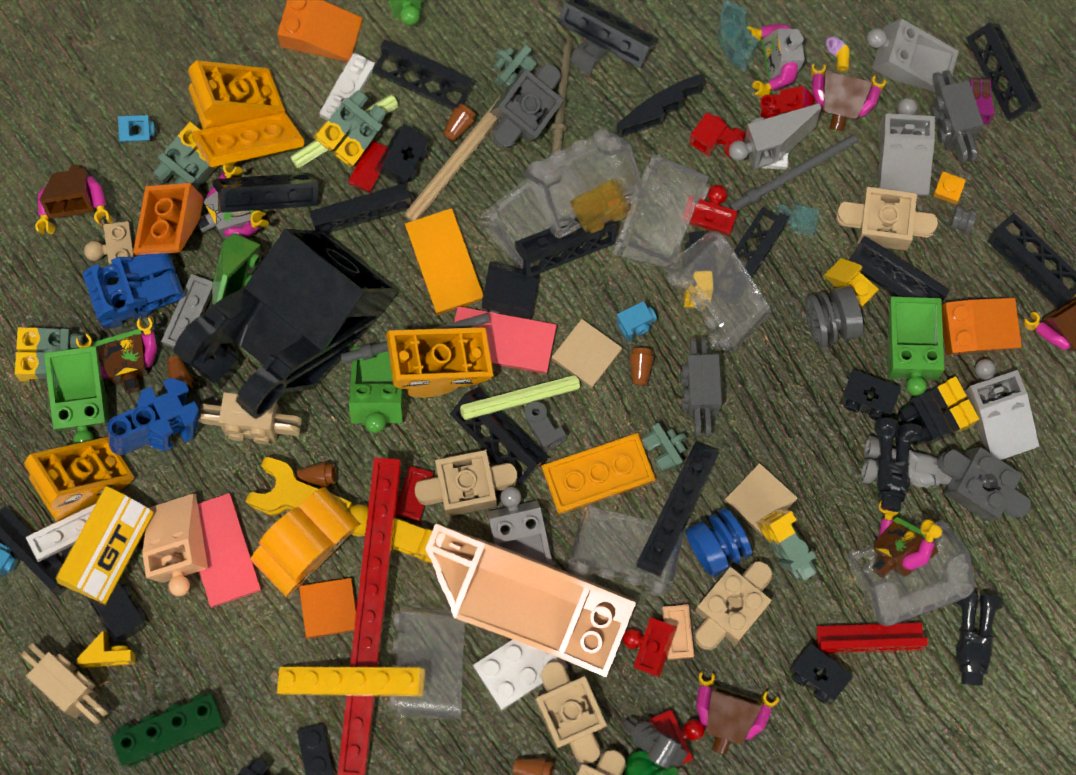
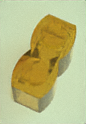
M615 179L606 181L593 190L583 193L570 201L585 232L590 231L591 233L601 230L604 224L610 220H621L627 215L626 212L631 210Z

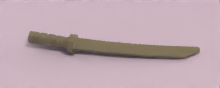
M568 39L564 48L558 93L564 101L557 109L555 124L550 126V131L554 133L551 164L553 165L561 164L563 133L566 132L563 118L573 39Z

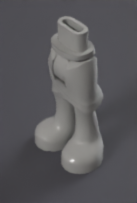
M869 436L865 444L864 458L868 459L865 460L862 466L860 482L864 484H870L877 478L878 468L876 460L873 459L880 457L879 439L874 436ZM892 448V461H896L895 448ZM909 450V477L912 485L925 488L933 485L939 486L940 484L948 485L952 478L938 469V459L936 457Z

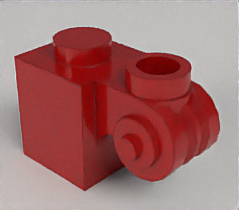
M804 86L782 89L780 94H767L761 98L760 115L767 119L814 105L815 98Z
M706 112L691 133L689 145L710 157L718 145L725 146V155L731 158L729 155L730 145L735 141L744 142L745 134L738 128L731 130L722 118L717 115L712 116Z

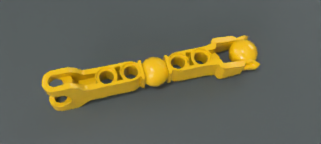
M265 457L261 466L266 473L276 478L275 487L266 494L250 492L245 502L253 509L274 516L286 510L299 507L319 489L297 481L295 473L287 463ZM333 495L361 524L352 535L358 537L365 536L368 506L362 504L353 505L352 502ZM395 518L392 549L418 558L421 561L432 563L426 551L432 531Z

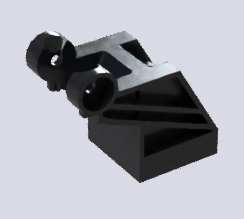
M284 229L245 287L211 305L204 315L194 319L177 339L174 353L191 365L195 361L202 364L205 363L221 343L233 342L245 349L263 366L242 386L237 395L236 403L252 418L257 419L267 413L283 393L311 390L342 358L341 354L346 353L377 321L398 291L323 231Z

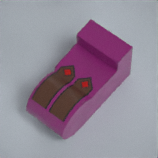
M969 78L983 124L989 125L994 116L990 78Z

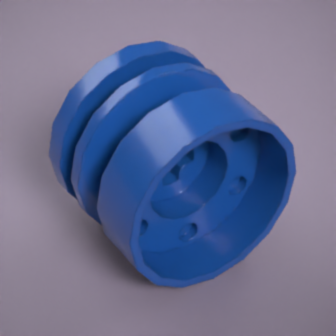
M727 508L719 510L718 517L715 514L709 516L711 529L702 521L685 529L688 542L694 554L711 577H715L728 569L726 556L738 564L741 562L740 555L743 558H748L752 555L751 546L743 527Z

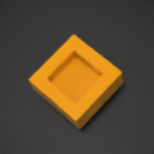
M942 171L933 197L957 205L966 179Z

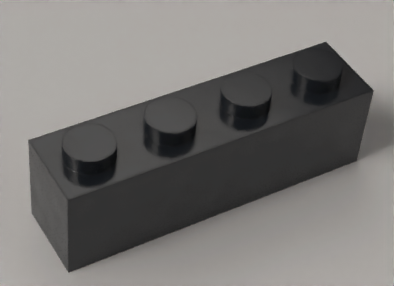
M73 545L61 551L63 562H65ZM119 582L117 583L106 605L85 596L116 645L144 629L143 620L146 619L145 615L138 605L134 607L130 601L132 595L125 584L120 585Z

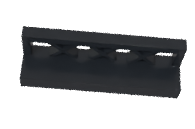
M567 0L557 22L639 68L644 66L650 51L659 41V38L589 0Z
M989 22L966 37L985 77L990 78L991 89L1008 121L1014 120L1026 111L1036 112L1042 108L1000 24ZM983 34L988 39L985 50L979 49L975 41ZM990 54L995 55L998 59L996 71L990 70L987 65ZM1000 75L1007 76L1009 80L1007 91H1002L998 87ZM1011 96L1017 97L1021 104V107L1014 112H1011L1008 106Z
M384 39L380 46L381 56L372 70L373 74L451 110L454 107L457 108L459 104H465L472 91V79ZM388 60L396 64L397 70L386 72L381 70L384 62ZM412 71L417 74L419 80L409 83L404 80L402 74ZM434 81L439 84L440 90L431 93L425 89L424 84ZM455 91L462 94L458 103L455 104L447 100L446 94Z
M310 173L213 179V187L218 192V210L221 213L318 205V181Z
M402 183L311 210L309 213L315 231H323L328 234L406 211L411 206V199L405 184Z
M605 207L515 241V249L523 260V274L526 278L616 244V223ZM608 233L607 238L598 241L602 235ZM586 242L583 247L576 249L579 244ZM563 251L560 256L553 258L558 252ZM541 260L537 265L531 267L532 262Z
M762 207L713 282L712 293L735 306L788 224L789 217L781 212L777 216ZM764 215L774 221L769 230L761 232L759 221ZM756 228L757 233L752 234V232ZM759 237L760 244L756 251L747 252L745 244L747 240ZM743 248L744 253H743V254H739L740 251H741V249ZM745 258L747 265L743 271L734 273L732 266L734 260ZM730 268L731 274L725 275ZM732 278L734 285L728 294L717 288L722 280Z
M1015 213L1002 223L987 240L1057 309L1067 304L1076 294V287L1070 291L1063 284V277L1071 278L1076 283V271ZM1013 223L1020 229V236L1012 235L1006 228ZM1026 242L1034 243L1038 247L1039 253H1031L1026 248ZM1044 260H1052L1057 266V271L1047 269Z
M866 236L862 238L858 248L849 259V261L863 266L860 272L863 276L895 297L941 298V303H943L949 293L948 289Z
M478 387L465 393L450 415L499 464L510 463L516 469L515 460H521L528 469L523 475L516 469L517 482L520 485L524 484L534 470L544 465L549 457L502 410L472 418V420H465L460 413L462 405L489 398ZM479 425H485L489 429L490 438L484 437L480 433ZM497 442H503L507 446L508 455H502L498 451Z
M6 506L0 510V539L59 597L67 589V587L58 584L56 579L63 564L54 555L38 562L26 540V537L33 533Z

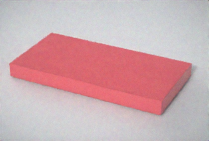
M457 307L454 322L488 313L490 323L472 328H486L492 365L547 375L556 324Z
M228 493L198 503L208 569L199 572L210 607L214 608L262 591L253 562L250 560L251 556L231 494Z

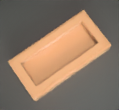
M689 604L662 607L663 622L677 626L667 660L694 658Z

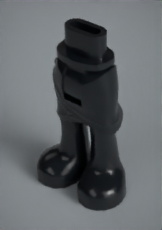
M881 418L877 419L874 425L875 432L879 438L880 457L876 461L878 468V497L881 498V509L900 512L901 503L905 501V495L909 492L910 463L908 462L910 445L921 438L922 427L917 424H903L898 427L899 422L897 420ZM894 437L896 440V462H892Z
M954 593L953 602L961 607L962 610L960 641L956 648V661L960 667L959 672H962L961 684L983 686V675H987L992 655L994 635L991 634L996 611L1003 606V598L992 595L980 596L981 617L978 635L974 633L979 594Z

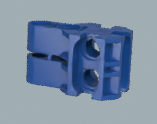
M170 253L139 255L133 258L117 257L111 259L112 264L101 268L97 264L89 267L82 273L99 322L101 321L103 328L120 327L123 325V320L134 317L135 321L139 317L141 319L145 318L153 309L174 303L184 297V292L178 275L175 273L176 269ZM112 278H119L116 284L109 285V281ZM120 300H126V304L123 307H116Z
M173 378L163 381L168 393L159 397L155 396L151 387L142 390L137 402L138 407L117 415L108 422L107 433L110 450L116 455H124L149 444L150 447L165 452L173 448L168 437L178 432L184 443L193 440L198 428V407L195 401L187 404V392H189L186 383Z

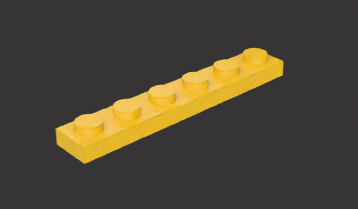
M279 667L277 694L423 697L425 669L389 667Z

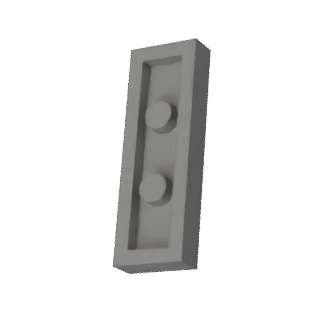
M193 274L190 275L183 291L184 297L179 300L161 342L163 345L174 348L177 339L184 329L194 319L204 314L212 295V281Z

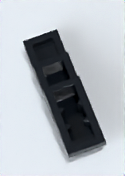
M701 73L671 85L634 108L616 125L617 139L663 124L665 113L683 108L685 97L702 92L704 81Z

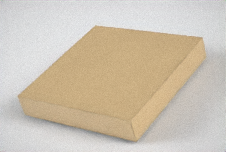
M581 319L551 357V360L593 389L621 353L622 347Z
M759 463L728 495L724 502L763 536L756 522L777 509L788 510L798 498Z

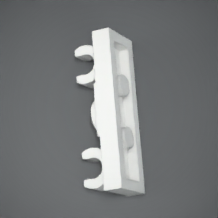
M353 53L319 113L320 117L327 120L343 99L349 98L357 90L362 92L373 72L375 63Z
M96 504L27 536L26 540L37 561L39 562L74 545Z

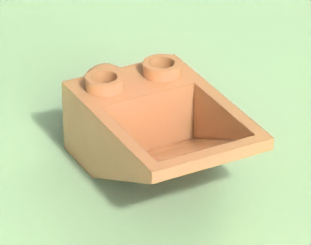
M194 493L148 508L154 512V515L145 530L142 552L146 578L162 583L170 581L169 591L178 597L184 596L190 589V583L184 576L208 569L197 498Z

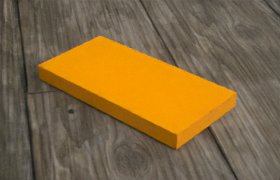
M286 112L192 132L194 143L210 167L304 147L303 137Z
M452 208L405 223L436 315L456 310L458 306L465 307L482 301L483 293Z
M638 433L541 465L558 515L655 482L654 474Z

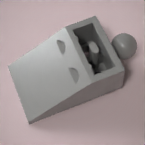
M902 18L884 26V30L880 28L872 29L867 35L868 44L873 48H878L872 69L892 80L936 92L932 81L933 74L936 72L942 74L945 70H950L951 74L953 73L959 51Z
M905 98L899 102V114L885 113L880 122L879 188L917 193V196H928L935 141V116L915 115L918 106L911 98Z
M820 103L767 119H754L747 126L745 141L733 142L729 147V155L737 161L745 159L748 155L753 170L777 163L816 127L821 110Z
M983 359L976 364L975 373L979 378L984 379V382L972 385L964 392L967 395L965 399H969L979 417L976 427L986 451L1003 460L1038 448L1039 442L1028 394L1018 370L994 378L996 372L995 364L991 360ZM1005 390L1006 396H1002L1000 393Z
M515 487L505 488L501 493L500 499L506 508L487 512L494 544L553 566L541 507L538 501L519 504L521 501L520 491ZM529 519L535 520V523L526 524V521ZM508 525L510 527L508 529L504 528L500 530L501 526Z

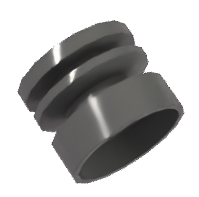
M847 285L832 289L830 300L825 292H819L817 297L813 294L806 296V321L818 347L826 346L828 341L830 344H835L838 340V332L845 341L862 337V314L857 297L851 286Z

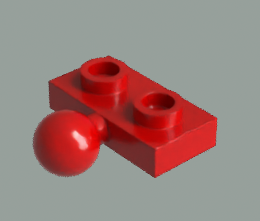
M722 185L711 186L707 193L710 202L690 196L682 222L730 237L738 211L719 205L727 198L726 189Z
M650 617L644 637L638 629L630 628L626 630L622 637L623 644L629 649L640 647L633 668L660 677L677 626Z
M672 710L647 720L658 731L667 734L682 744L680 749L688 753L683 764L693 760L685 740L697 741L703 737L705 727L699 720L691 719L687 721L684 729L681 730Z

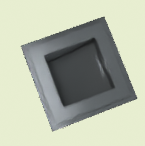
M586 39L575 48L570 62L589 74L607 52L597 44Z

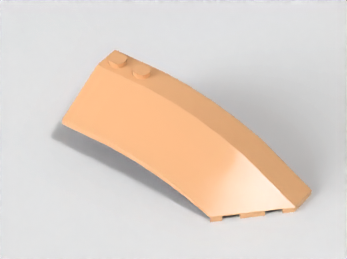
M435 524L426 546V551L429 558H431L438 580L449 601L454 618L537 648L605 677L607 676L637 600L517 552Z

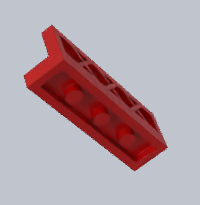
M922 623L816 627L817 648L824 654L922 651L928 646L927 638H923Z

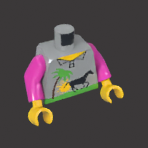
M782 23L763 26L761 30L746 27L744 31L752 33L750 38L745 39L746 41L758 43L762 37L764 38L762 43L769 83L765 84L761 81H755L752 84V88L759 90L754 95L762 98L764 95L770 94L771 89L775 91L795 80L805 59L802 45L803 35L799 29H791L789 25Z
M236 162L224 164V172H222L219 178H233V175H240L242 168L235 167L233 169V165ZM214 187L211 188L207 198L204 200L208 214L200 217L198 222L202 233L216 227L222 238L229 237L233 233L248 238L259 229V226L265 228L269 224L267 220H261V217L266 214L262 211L251 210L221 213L218 210V192Z

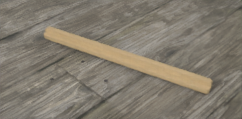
M495 103L405 212V217L408 220L414 221L422 216L499 121L490 113Z

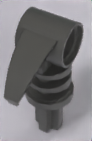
M634 717L624 721V730L631 735L633 744L648 753L647 757L667 769H669L670 765L680 766L683 764L688 753L680 749L682 745L680 742L658 731L648 721L639 722Z

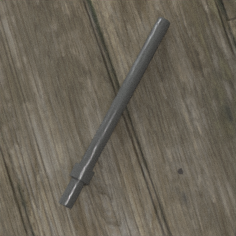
M852 134L756 189L751 188L744 192V196L730 203L729 208L738 211L748 204L752 206L759 202L762 196L858 143L857 137Z
M488 313L431 329L472 328L490 323ZM387 341L371 346L368 343L361 345L360 349L342 353L343 364L362 358L363 360L373 358V355L387 352Z

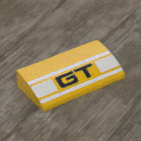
M105 486L56 577L57 583L106 605L154 512L128 496Z

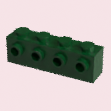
M206 692L192 697V702L183 706L181 703L174 704L166 708L167 712L159 716L151 714L142 718V723L132 727L131 724L116 729V734L110 737L120 765L127 769L226 727L215 697L212 694L207 695Z

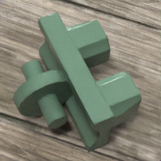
M527 45L520 49L513 59L511 56L514 50L510 47L505 52L502 50L495 52L494 56L498 61L494 67L500 70L503 65L505 66V69L494 81L498 87L502 84L506 87L509 86L517 75L514 72L517 67L522 71L527 69L530 72L536 66L537 62L529 55L531 49Z
M657 423L652 426L651 432L642 438V445L648 453L657 447H660L663 454L654 459V463L660 473L672 468L676 471L682 467L680 464L683 461L675 447L680 454L684 453L686 449L682 443L687 437L685 433L677 435L673 429L667 431L671 439L669 440L660 424Z

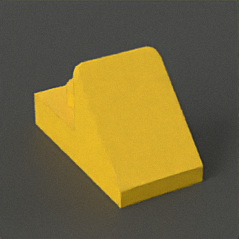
M840 258L825 273L824 277L836 288L847 285L851 286L857 297L860 309H862L879 289L860 273L863 266Z
M102 631L77 658V664L82 668L135 664V653L128 650L126 646H115L109 651V635Z

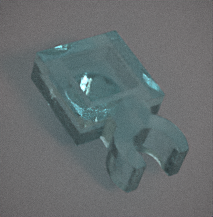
M777 205L776 212H781L789 217L788 224H791L789 231L814 236L819 209L795 205L794 210L791 211L785 205Z

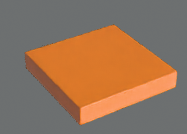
M351 578L299 586L307 639L354 632L356 606Z

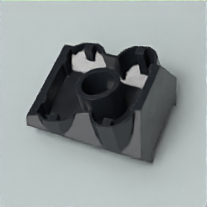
M490 261L481 308L491 313L506 314L532 320L540 274L526 278L523 274V269Z

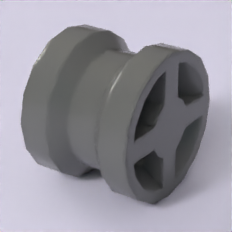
M957 205L953 213L950 229L956 230L959 228L963 229L964 233L970 234L977 210L970 209L968 211L964 210L962 206Z

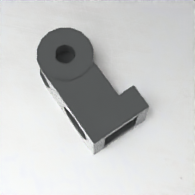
M534 401L526 406V424L544 453L566 442L564 430L561 426L554 429L547 417V410L543 403Z

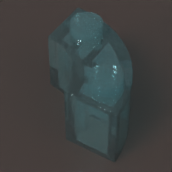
M725 0L718 25L719 43L728 60L738 69L745 72L756 53L758 39L751 35L746 27L747 9Z

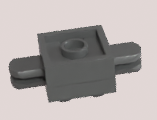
M544 65L534 75L527 69L521 71L514 77L495 103L490 113L499 119L500 122L493 130L491 139L497 147H510L519 136L527 143L536 139L564 100L552 91L560 80V73L555 66Z
M945 70L942 74L936 72L933 74L932 81L937 95L930 107V116H935L938 127V140L940 143H943L945 151L955 149L959 163H966L967 160L974 161L977 159L975 141L984 124L970 82L967 80L954 83L950 70Z
M690 337V355H688L686 363L682 364V371H680V384L685 386L681 397L682 411H687V419L693 418L695 437H700L701 435L700 418H703L704 434L707 437L711 436V418L718 417L722 405L719 354H707L706 337H700V355H697L696 338Z
M981 447L970 449L964 455L957 450L945 451L939 456L937 461L938 469L952 478L944 494L985 521L999 519L1003 512L1012 518L1023 517L1030 511V499L1015 489L1022 474Z

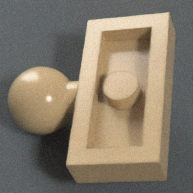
M129 222L103 224L106 244L102 245L97 241H91L84 248L86 258L91 261L100 260L103 255L107 254L109 265L112 264L111 259L117 257L133 258Z

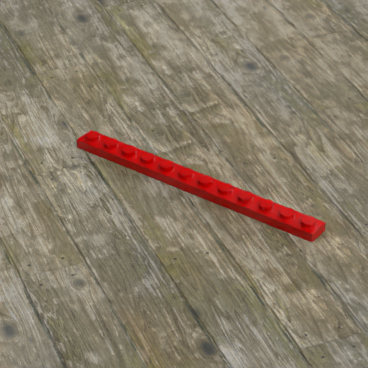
M374 457L350 667H378L401 470V460ZM375 696L346 697L338 775H366Z

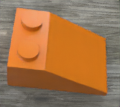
M287 0L277 33L280 47L349 62L354 53L363 18L323 0Z
M191 183L145 186L133 250L134 255L177 253L182 251L200 220L204 199Z
M1015 298L947 302L942 305V326L946 356L1022 348Z

